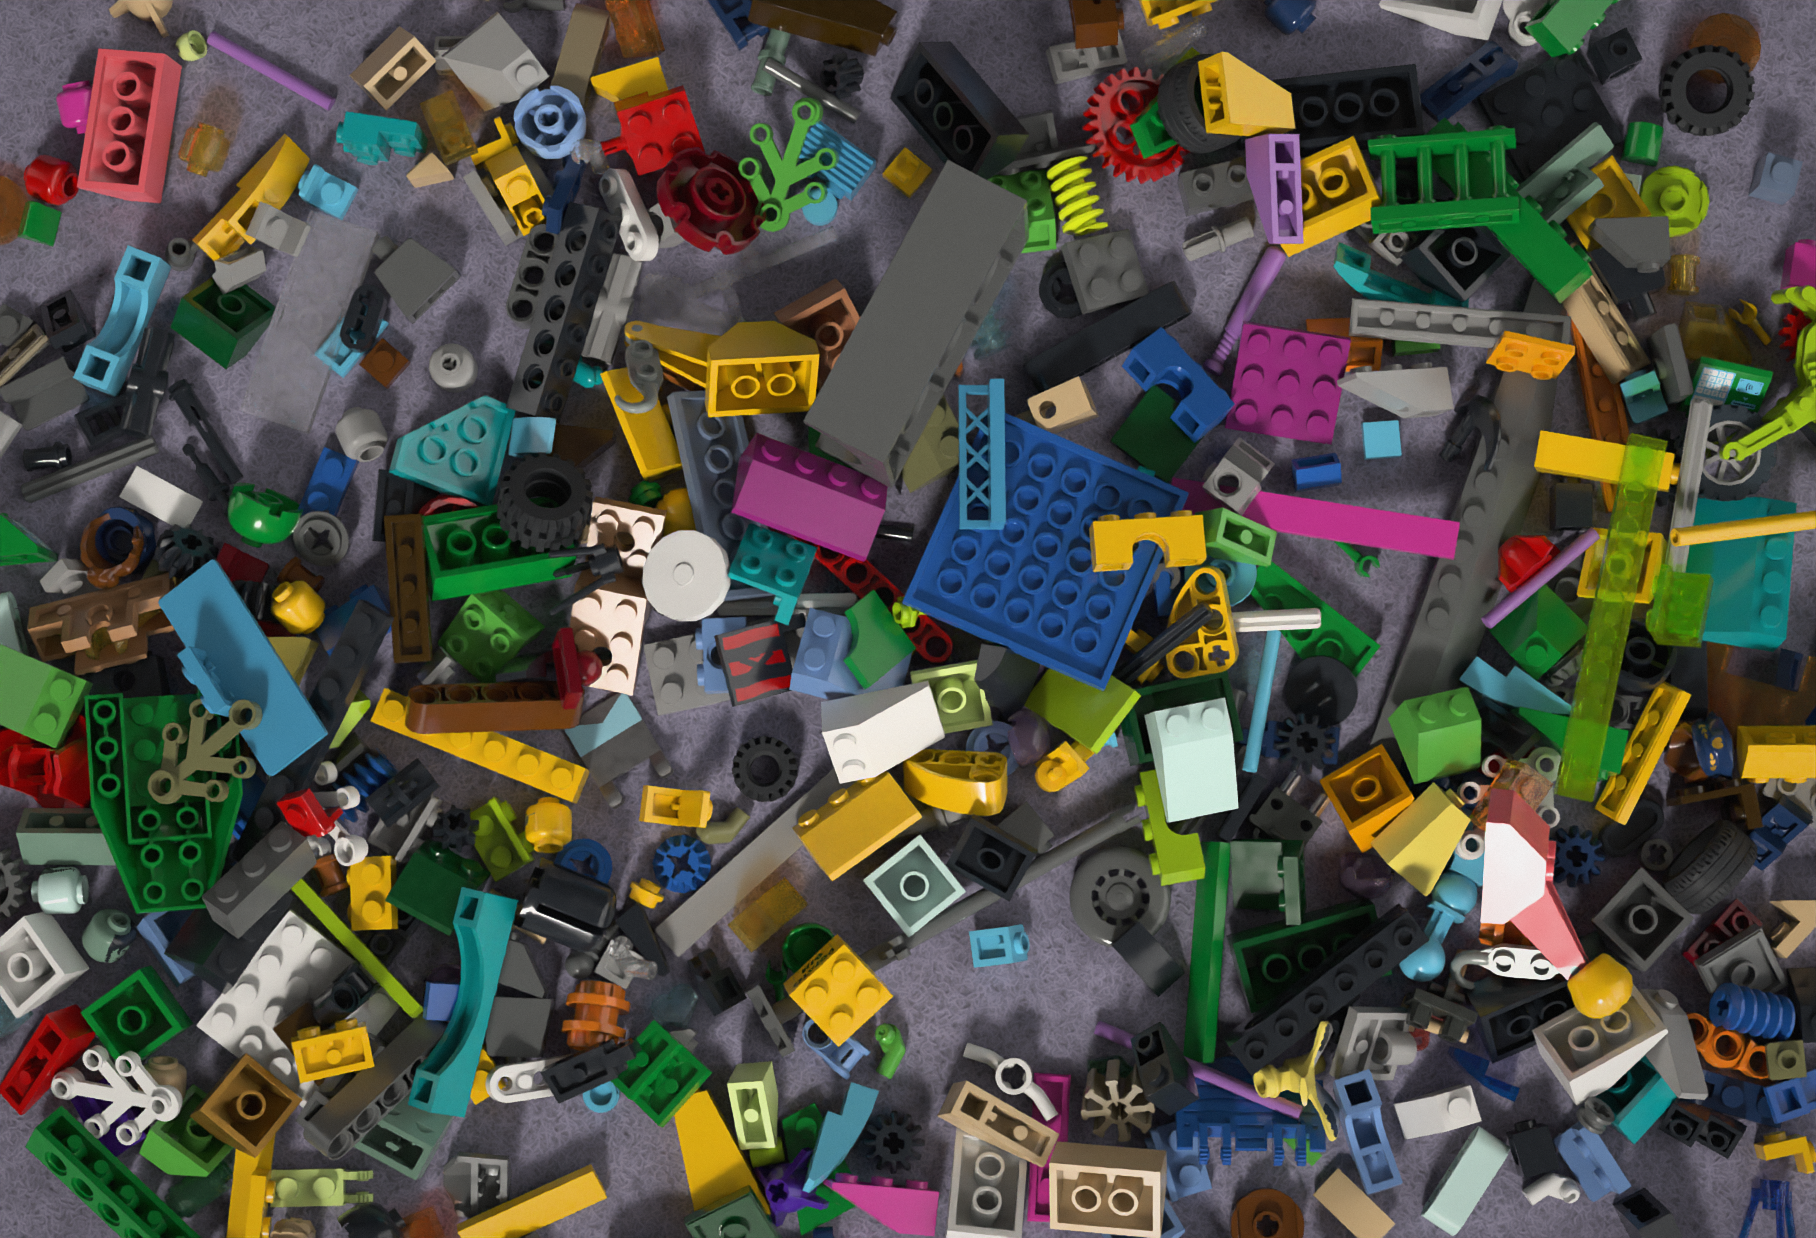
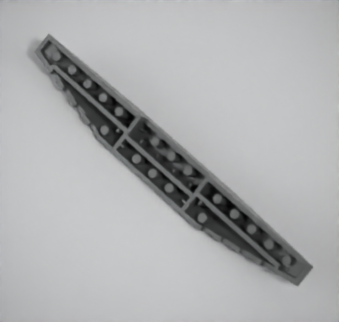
M1533 278L1522 312L1567 316V311L1563 304H1559ZM1517 370L1514 372L1500 371L1490 399L1497 407L1501 419V440L1494 465L1489 472L1484 470L1486 443L1482 432L1479 430L1467 464L1468 468L1449 519V521L1460 522L1454 560L1436 557L1365 752L1367 753L1382 744L1398 771H1400L1403 755L1388 718L1405 700L1458 689L1462 683L1459 679L1478 654L1487 629L1481 618L1494 608L1502 586V582L1498 579V550L1509 538L1514 535H1520L1542 473L1537 472L1534 464L1540 430L1551 432L1558 377L1556 379L1540 380L1532 377L1531 373Z

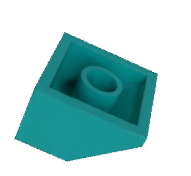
M1645 1055L1609 1089L1595 1096L1605 1102L1613 1111L1615 1120L1610 1126L1632 1144H1635L1677 1098Z

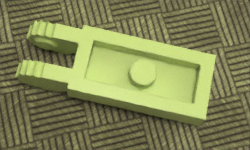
M346 1168L272 1169L271 1180L276 1181L274 1202L270 1203V1207L344 1206L346 1203L373 1202V1193L368 1191L346 1193V1180L368 1181L373 1179V1170H346Z

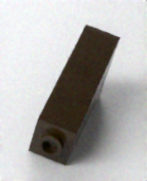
M752 0L748 21L876 56L883 45L888 47L897 33L898 28L893 25L898 11L877 0Z

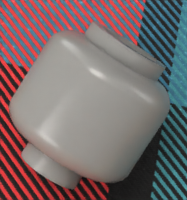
M448 343L440 346L433 352L429 360V372L431 378L441 389L447 392L459 393L467 390L474 384L478 376V365L476 359L466 347L460 344Z
M360 407L348 409L343 413L335 428L337 438L345 455L360 462H369L378 458L383 453L388 442L387 432L379 415L371 409H362Z

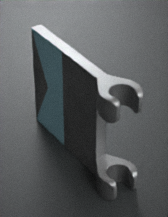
M615 694L581 715L578 726L564 729L608 805L613 809H617L625 803L613 780L647 759H650L658 775L663 779L674 773L672 766L636 707L631 702L628 694Z

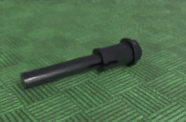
M187 379L174 383L168 388L170 393L169 400L176 402L188 421V425L196 427L230 483L235 484L243 479L244 476L207 418L210 414L193 390L195 385L189 383ZM192 410H195L208 432H205Z

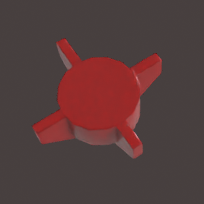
M1514 535L1498 550V579L1512 593L1561 551L1544 535Z

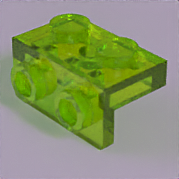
M1669 564L1661 565L1659 576L1656 575L1653 580L1652 591L1655 597L1653 609H1649L1646 615V629L1657 644L1701 648L1714 582L1710 574L1674 572Z

